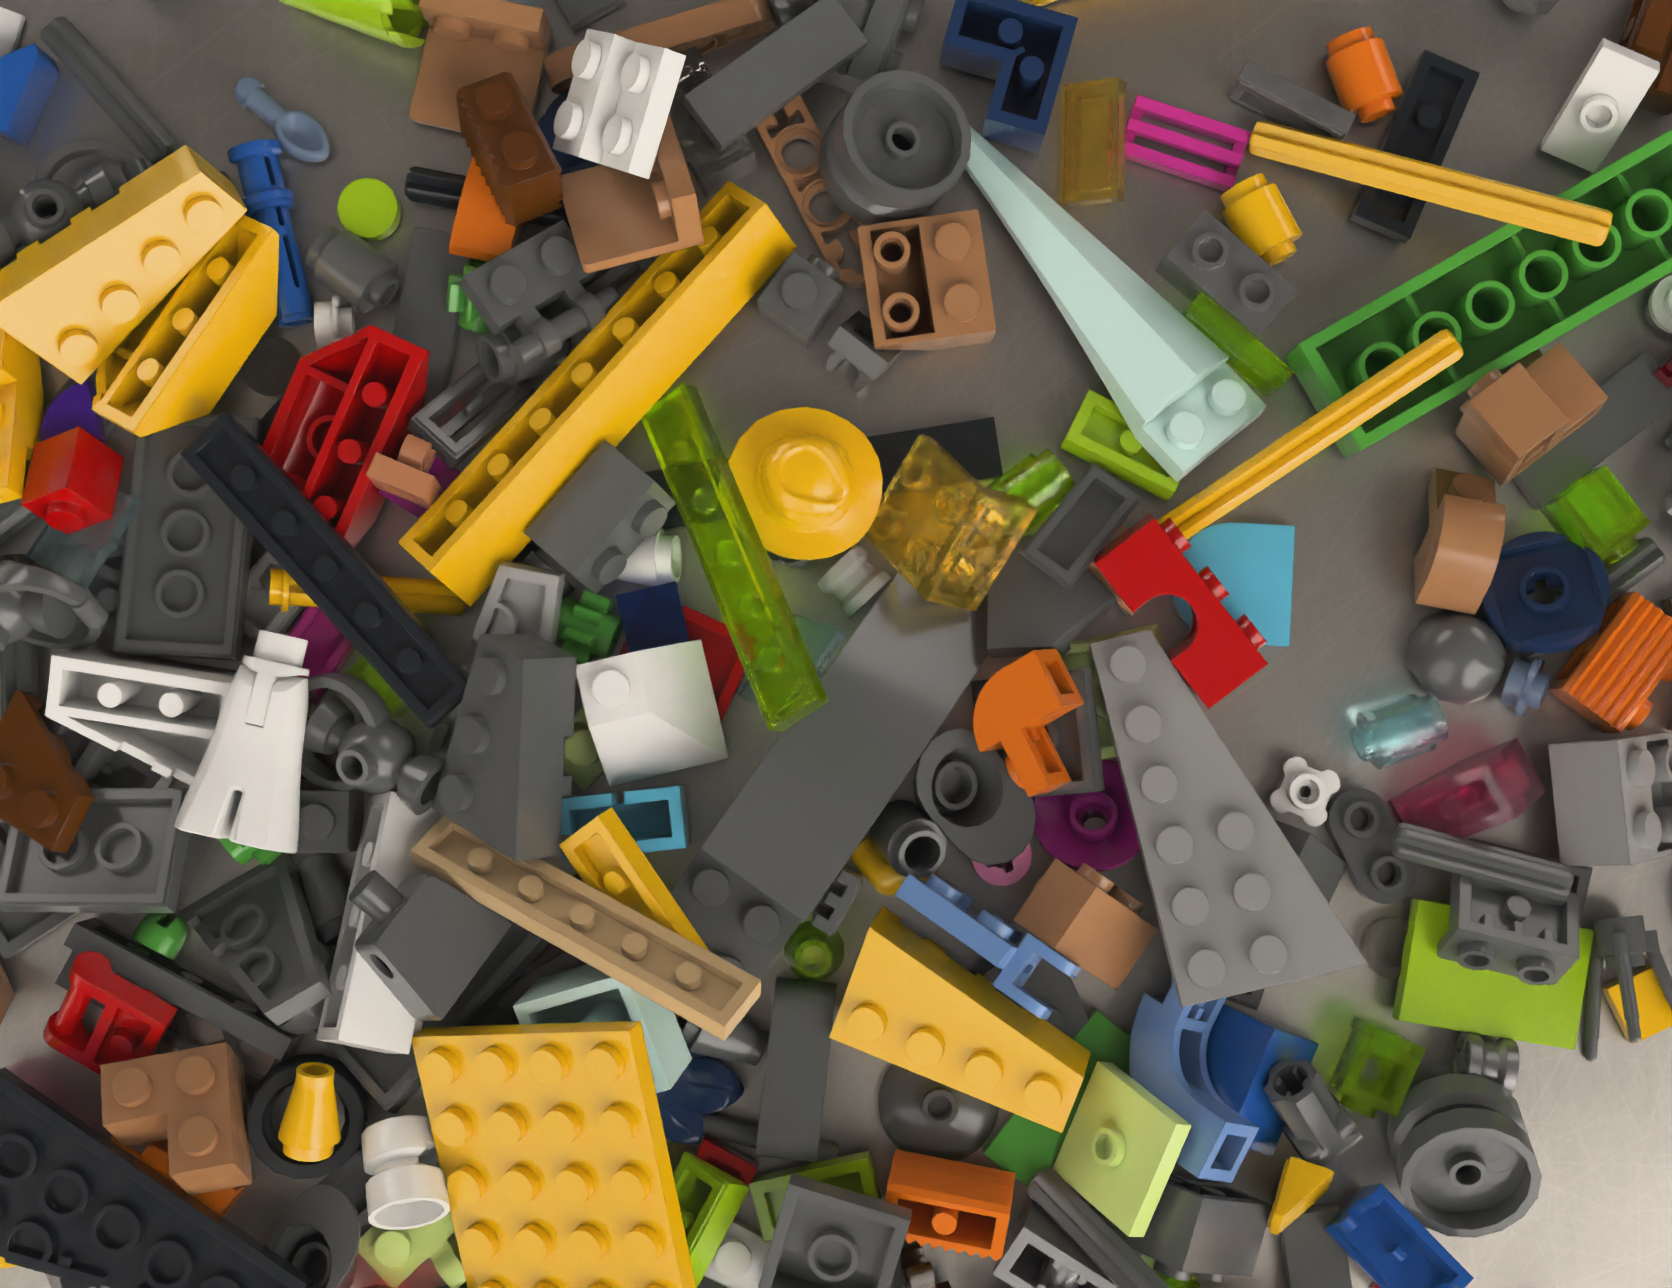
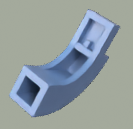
M1172 977L1171 988L1166 997L1144 992L1138 1006L1130 1038V1077L1192 1125L1176 1163L1197 1178L1232 1183L1259 1127L1230 1108L1219 1097L1211 1083L1207 1070L1206 1049L1208 1037L1227 997L1180 1008Z

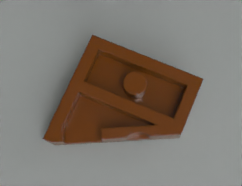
M16 689L0 721V818L50 851L67 853L95 797L83 775L73 768L71 753L62 737L57 734H51L38 710L44 706L39 696L32 692Z

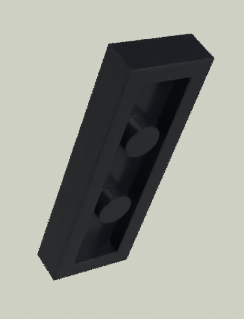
M1424 50L1416 61L1379 150L1441 166L1480 73ZM1364 185L1350 220L1406 243L1414 232L1426 201Z

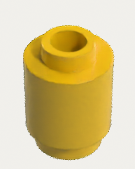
M1263 173L1243 180L1220 196L1226 208L1222 212V216L1230 231L1271 267L1297 252L1293 242L1298 240L1303 233L1276 183L1269 184Z

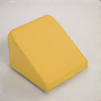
M1290 1156L1289 1160L1286 1159L1267 1223L1268 1232L1278 1235L1328 1191L1334 1171Z

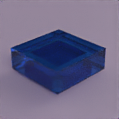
M676 581L616 595L629 653L691 641Z

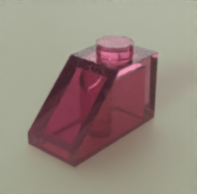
M1515 738L1457 762L1394 796L1388 801V804L1398 823L1404 822L1464 838L1518 818L1546 790L1519 740Z

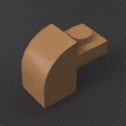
M1435 468L1428 483L1429 528L1414 558L1415 603L1475 615L1491 584L1500 557L1505 530L1506 505L1496 503L1495 479Z

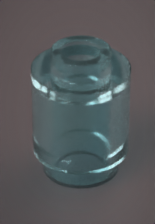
M1411 693L1359 712L1356 716L1357 726L1350 730L1351 739L1359 758L1363 762L1371 760L1373 765L1379 770L1431 752L1436 749L1438 742L1448 738V726L1444 713L1437 700L1431 694L1418 697L1416 694Z

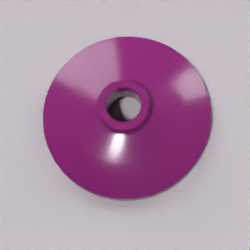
M1108 759L1102 760L1105 790L1035 797L1033 803L1036 815L1035 834L1043 849L1053 859L1056 858L1075 870H1078L1084 862L1097 872L1120 867L1141 852L1118 762ZM1093 817L1101 818L1106 822L1104 827L1099 829H1087L1084 827V823Z

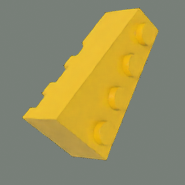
M187 144L119 187V194L96 209L92 210L89 206L69 219L71 225L42 244L37 240L16 254L18 259L0 270V328L80 385L85 382L247 211L233 183Z
M883 906L868 929L829 1038L1062 1133L1083 1082L1091 1052L1048 1021L1038 1018L1024 1007L1021 1008L999 993L996 987L992 985L993 983L978 972L974 975L945 955L947 950L927 936L922 939L899 922L901 920L900 917Z

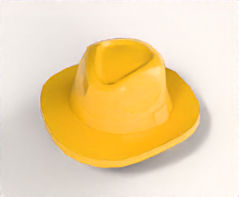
M799 407L779 410L755 421L738 439L727 462L725 491L731 515L742 531L762 549L781 557L810 561L840 554L856 545L865 536L878 513L882 497L883 477L879 458L872 444L861 430L848 420L827 410Z

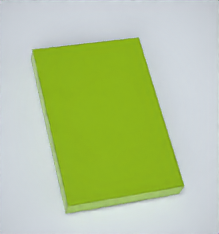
M1412 898L1392 1018L1409 1023L1575 1050L1594 936L1593 929L1579 927V959L1556 984L1531 985L1520 981L1515 976L1487 969L1471 970L1462 967L1458 962L1438 957L1437 944L1449 930L1450 904Z

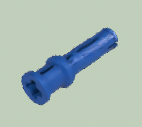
M275 139L249 141L230 148L227 151L228 159L231 164L237 166L244 193L242 201L247 208L246 216L273 228L279 234L278 325L280 328L303 326L314 322V307L289 212L293 210V204L296 200L293 191L286 189L278 158L283 153L280 141Z

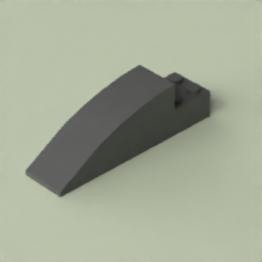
M916 546L702 844L700 851L670 892L711 953L759 979L764 976L802 921L805 922L989 655L987 650L988 595L920 547Z

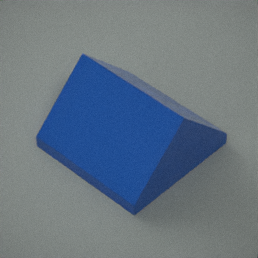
M1224 1003L1208 1037L1206 1064L1209 1078L1216 1093L1230 1108L1259 1127L1249 1150L1273 1156L1283 1132L1281 1127L1285 1123L1279 1117L1264 1091L1270 1077L1269 1070L1284 1059L1291 1061L1307 1059L1311 1063L1319 1044Z

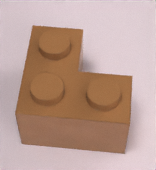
M1559 342L1545 354H1542L1537 349L1526 355L1503 375L1495 368L1479 379L1467 391L1470 398L1460 407L1463 415L1455 430V434L1497 483L1503 487L1597 415L1609 397Z
M227 1042L100 1065L102 1125L124 1147L168 1139L169 1175L189 1196L252 1184L250 1142L247 1137L245 1066Z

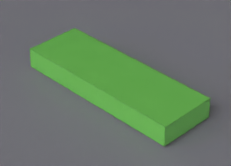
M1095 1007L1088 1014L1087 1023L1073 1038V1040L1089 1050L1091 1054L1083 1082L1063 1132L1060 1133L1010 1113L982 1149L983 1154L1003 1170L1016 1173L1015 1179L1026 1188L1038 1171L1050 1168L1056 1161L1097 1061L1114 1063L1124 1072L1129 1068L1131 1036Z

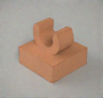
M408 434L405 438L397 460L376 452L366 473L376 488L426 509H429L440 497L443 490L436 478L428 474L437 451L431 449L432 443Z

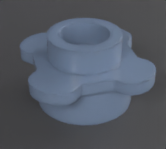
M1536 657L1533 662L1520 658L1515 659L1501 696V704L1516 708L1515 715L1525 717L1530 707L1538 710L1541 708L1551 682V675L1543 673L1545 661Z

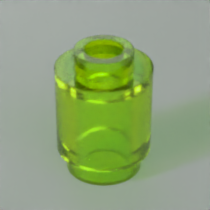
M1046 448L1037 456L1033 453L1028 454L989 484L985 491L990 500L983 504V507L1004 534L1013 528L1019 535H1024L1055 510L1066 494L1073 488L1075 482L1061 461Z

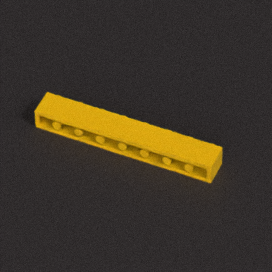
M727 181L699 212L704 243L661 254L608 311L606 317L587 334L398 541V544L471 607L492 584L499 565L505 561L512 562L531 541L524 532L603 441L606 440L613 447H616L797 248L765 202L732 182Z

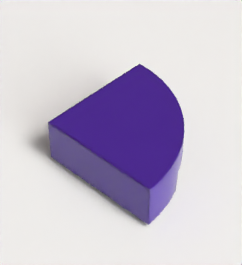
M85 380L82 385L79 383L74 384L64 390L52 402L42 421L40 442L78 426L102 443L107 442L102 417L91 410L93 397L97 395L93 382Z

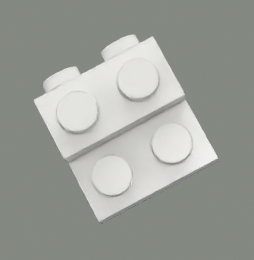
M587 28L585 38L578 44L572 58L573 79L567 99L560 105L555 116L554 133L556 137L552 149L649 179L686 56L667 48L639 43L616 34Z

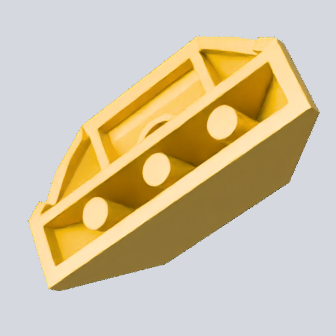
M243 215L97 368V395L93 397L91 410L140 438L209 415L277 315L279 234L273 228Z

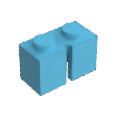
M684 784L628 790L623 792L624 803L619 802L618 791L562 797L561 834L571 836L596 816L613 808L643 853L681 849L691 844ZM566 855L561 856L562 861H569Z

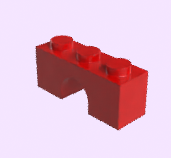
M1148 513L1103 548L1093 559V562L1132 612L1136 611L1150 599L1160 595L1178 596L1189 603L1192 612L1190 629L1181 641L1166 651V654L1206 707L1210 709L1268 665L1267 661L1258 651L1267 642L1245 614L1234 620L1220 603L1230 594L1209 567L1205 566L1197 573L1184 557L1183 553L1192 546L1174 522L1168 518L1159 525L1156 519Z

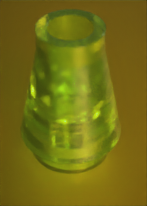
M811 920L803 922L797 927L784 946V956L788 967L798 977L805 980L820 981L832 976L841 966L844 958V943L838 931L830 936L812 926ZM809 946H818L823 949L826 957L820 964L815 962L808 964L802 957L804 949Z

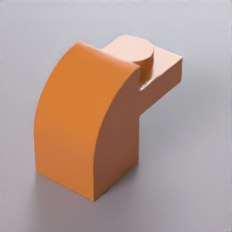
M1057 649L1033 650L997 671L983 686L974 708L973 730L979 751L1005 749L1008 755L1005 758L1008 773L1020 788L1025 789L1028 797L1053 792L1072 781L1044 727L1084 704Z

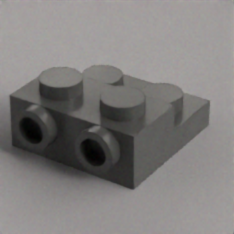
M791 1173L758 1288H890L911 1221L912 1209Z

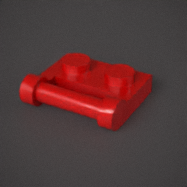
M86 951L76 956L69 971L71 984L59 1011L54 1012L49 1017L43 1030V1038L46 1044L101 1075L100 1065L155 1055L178 1009L163 1001L156 993L142 989L112 972L111 964L103 954L95 951ZM93 998L104 1004L105 1007L91 1034L84 1030L82 1019Z

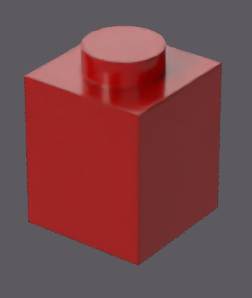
M80 426L36 443L32 452L21 505L45 520L50 527L62 531L66 535L111 519L124 457Z

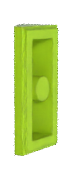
M684 1152L673 1172L696 1287L698 1288L750 1187L736 1177L697 1156Z

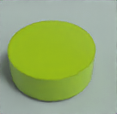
M374 178L355 180L345 187L339 197L337 210L341 223L347 230H350L364 241L376 242L389 237L400 223L401 205L399 199L391 188L380 180Z

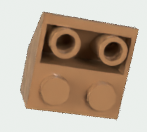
M979 209L857 226L875 350L934 351L992 342L997 329Z

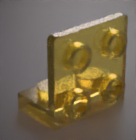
M921 434L917 437L881 498L877 516L864 537L925 601L976 611L1038 510L1024 497L983 487L932 437Z

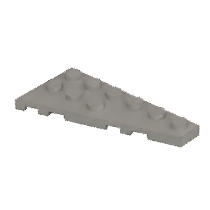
M1151 630L1090 643L1089 651L1180 1008L1367 965L1368 963Z

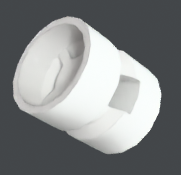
M422 1115L391 1117L367 1127L361 1134L364 1171L366 1174L373 1175L365 1184L369 1223L382 1229L405 1230L422 1227L445 1217L450 1211L446 1172L439 1168L440 1165L429 1117Z

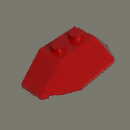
M374 325L362 328L353 335L337 340L299 359L262 445L266 452L354 548L375 523L386 498L378 493L379 489L374 486L366 473L376 452L397 460L405 438L408 434L413 435L407 427L410 419L424 408L430 351Z

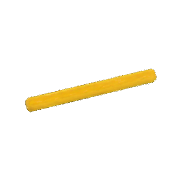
M1260 120L1256 123L1249 141L1250 153L1255 156L1596 247L1602 246L1612 224L1613 213L1603 208L1266 120Z
M1448 329L1439 331L1158 519L1157 522L1160 525L1170 518L1185 538L1189 539L1458 361L1464 354L1460 343Z

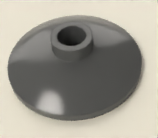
M891 1064L886 1071L878 1096L879 1115L883 1128L898 1149L953 1161H959L970 1156L987 1141L995 1127L999 1107L894 1064ZM936 1096H944L951 1102L949 1113L943 1117L933 1116L928 1111L929 1102Z

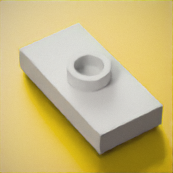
M1603 38L1541 142V151L1592 173H1597L1660 72V62Z

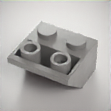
M1672 732L1583 739L1548 744L1560 864L1567 866L1633 865L1672 855Z

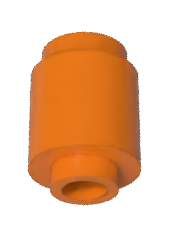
M1366 26L1354 29L1338 36L1326 45L1329 59L1325 62L1342 108L1352 112L1356 117L1358 116L1361 123L1378 120L1396 109L1393 101L1403 94V90L1383 38H1376L1372 27Z

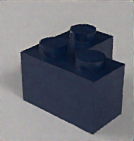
M955 0L943 41L940 65L996 80L981 136L984 139L1039 153L1077 25V17L1017 0Z

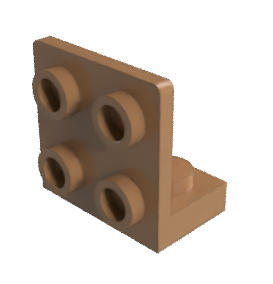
M419 0L418 7L429 24L409 110V116L412 121L461 132L456 100L459 88L502 72L512 74L534 116L544 72L543 60L548 55L553 33L544 9L505 0Z
M668 115L649 179L604 165L562 175L561 181L563 185L561 187L564 196L562 201L581 266L585 273H592L704 243L696 192L670 115Z

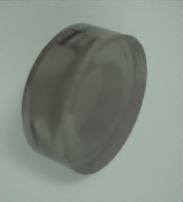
M276 336L263 337L242 365L244 379L257 393L268 398L280 399L286 392L299 359L303 357V354L294 344L284 338Z
M1385 916L1375 919L1364 929L1360 938L1359 949L1368 963L1366 966L1370 970L1385 978L1399 979L1405 936L1408 933L1409 927L1407 921L1398 917Z

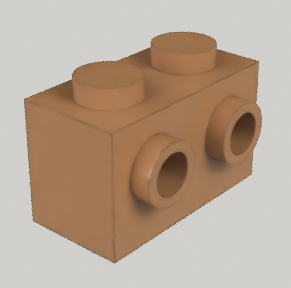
M1056 858L1046 873L1036 882L1032 893L1013 919L1052 949L1115 990L1119 988L1158 931L1157 928L1138 916L1145 906L1140 901L1116 886L1112 881L1083 862L1078 871L1075 872Z

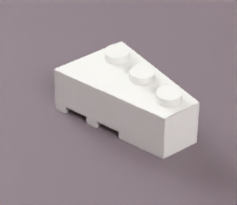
M91 647L70 648L51 656L45 716L115 752L121 750L151 765L152 771L168 779L173 776L191 785L210 743L230 683L237 671L135 654H120L110 650Z

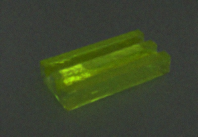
M1203 292L1199 294L1182 314L1229 356L1226 363L1264 396H1270L1280 389L1294 373L1289 366Z

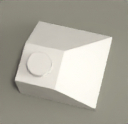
M701 639L634 651L576 665V675L588 727L609 787L729 758Z

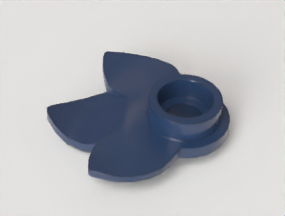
M690 1053L692 1060L670 1090L656 1093L665 1138L671 1142L700 1144L703 1136L702 1114L726 1109L744 1093V1087L737 1075L725 1064L710 1056Z

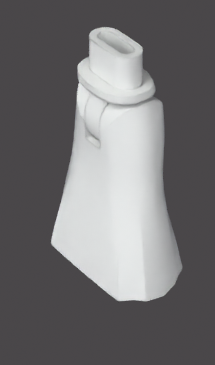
M259 630L253 657L244 655L242 660L244 664L239 666L230 683L208 748L174 823L175 828L218 839L229 838L231 842L264 850L284 853L297 852L301 764L308 713V679L298 677V675L309 677L310 670L302 668L308 640Z

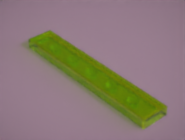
M682 383L656 403L641 420L769 731L782 733L829 702L697 388Z

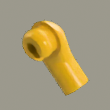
M869 836L860 842L849 858L882 895L896 896L895 893L906 879L905 876L896 872L878 852ZM931 875L920 877V879L927 881Z

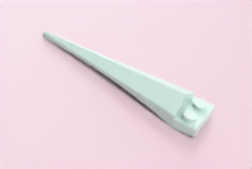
M969 125L971 149L970 159L965 170L987 199L1050 294L1103 381L1135 439L1178 482L1257 419L1267 405L1226 363L1229 356Z

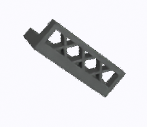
M96 917L76 922L63 944L72 949V952L55 984L66 990L69 989L71 984L69 971L75 957L80 953L95 951L103 954L111 964V971L133 984H138L156 993L178 1009L174 1016L177 1029L169 1026L162 1040L178 1050L206 1046L192 1038L185 1015L187 1013H192L222 1029L225 1039L207 1045L227 1042L245 1066L238 1044L244 1041L275 1058L269 1071L276 1064L292 1058L305 1035L290 1034L277 1028L263 1015V1012L255 1002L184 964L155 952L126 933ZM93 998L91 999L90 1003L104 1010V1004ZM245 1066L246 1086L256 1091L260 1080L264 1076Z

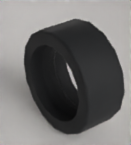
M321 1054L296 1055L276 1064L260 1080L247 1111V1137L256 1156L273 1172L293 1179L321 1178L340 1169L357 1152L361 1142V1134L366 1128L368 1119L367 1095L361 1083L341 1061ZM307 1062H321L331 1065L335 1069V1093L339 1096L344 1106L345 1122L341 1130V1140L338 1144L334 1145L333 1154L325 1160L316 1162L297 1161L287 1157L283 1153V1143L278 1139L271 1124V1109L275 1099L285 1088L294 1085L296 1068Z

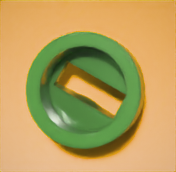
M148 913L140 921L131 937L155 952L175 960L187 937V926L183 917L177 916L166 927L165 924L170 913Z

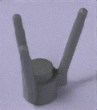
M1643 915L1593 921L1595 937H1593L1590 954L1585 1027V1058L1590 1062L1597 1058L1604 958L1607 969H1617L1628 1038L1632 1043H1638L1641 1040L1632 967L1645 965L1643 953H1646L1664 997L1672 1011V977L1660 951L1657 930L1645 931Z

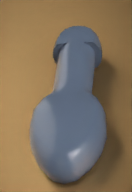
M245 77L237 81L233 91L236 101L243 109L249 108L274 130L276 140L280 141L282 149L288 155L306 162H321L327 159L330 154L329 139L325 129L316 119L308 113L299 110H287L264 90V84L255 78Z

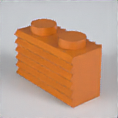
M1635 591L1624 593L1607 606L1599 631L1576 647L1575 652L1569 656L1561 671L1555 675L1548 691L1603 733L1621 734L1624 729L1628 731L1634 730L1650 713L1653 702L1647 698L1661 680L1665 683L1672 680V617L1664 614L1662 609L1655 607L1642 594Z
M895 1149L884 1201L912 1209L911 1221L905 1237L908 1244L916 1240L921 1247L927 1243L933 1249L941 1245L945 1252L951 1248L957 1254L965 1250L970 1257L978 1253L982 1259L990 1255L994 1261H997L1003 1255L1016 1173Z

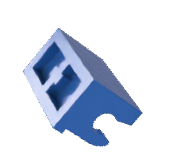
M1383 1184L1364 1186L1323 1229L1379 1288H1465L1474 1279Z

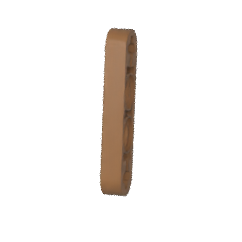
M721 0L612 34L635 42L667 48L685 55L686 60L761 37L770 32L776 23L769 0ZM578 44L557 50L543 60L550 88L554 94H562L570 89L573 79L572 58Z
M799 95L782 107V110L789 125L796 118H800L802 123L787 126L775 138H771L769 132L779 131L778 122L773 114L754 127L821 258L840 274L836 282L848 289H860L865 287L863 273L856 274L852 267L842 270L838 265L844 260V249L838 237L829 245L825 243L823 237L840 234L852 222L856 226H864L865 224L845 212L836 221L829 223L820 222L813 217L809 209L813 197L818 193L826 191L818 167L822 135L804 100ZM804 139L815 147L817 156L814 163L808 168L802 170L793 169L783 161L782 151L792 140ZM857 230L848 231V239L853 249L860 253Z

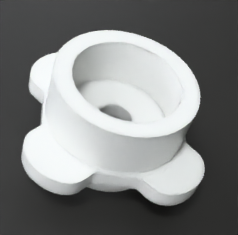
M1302 757L1287 759L1282 766L1284 774L1278 781L1277 790L1270 794L1269 801L1271 807L1277 813L1284 814L1290 812L1302 817L1303 822L1308 826L1315 827L1323 824L1328 816L1325 808L1331 794L1336 793L1340 788L1338 775L1332 770L1319 771L1309 767L1306 760ZM1302 786L1309 787L1310 794L1308 797L1300 795L1299 790Z

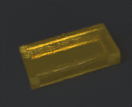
M1119 77L1063 84L1060 203L1067 207L1124 202L1127 82Z

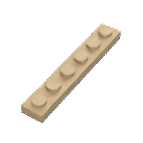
M445 816L410 850L413 866L425 873L436 876L480 904L723 1041L728 1038L761 995V979L542 859L515 862Z

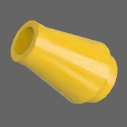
M307 1062L296 1068L295 1083L278 1131V1139L283 1143V1153L291 1159L303 1162L325 1160L333 1154L334 1145L338 1144L341 1140L334 1088L335 1069L331 1065L321 1062Z

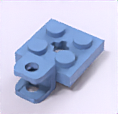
M933 873L927 881L908 874L895 893L900 899L996 967L1003 969L992 985L1040 1019L1047 1020L1053 1009L1023 988V985L1040 960L1043 958L1074 979L1082 969L1035 935L1027 933L1024 937L1022 932L999 916L992 915L985 909H982L977 916L969 910L974 902L972 897L949 881L942 880Z

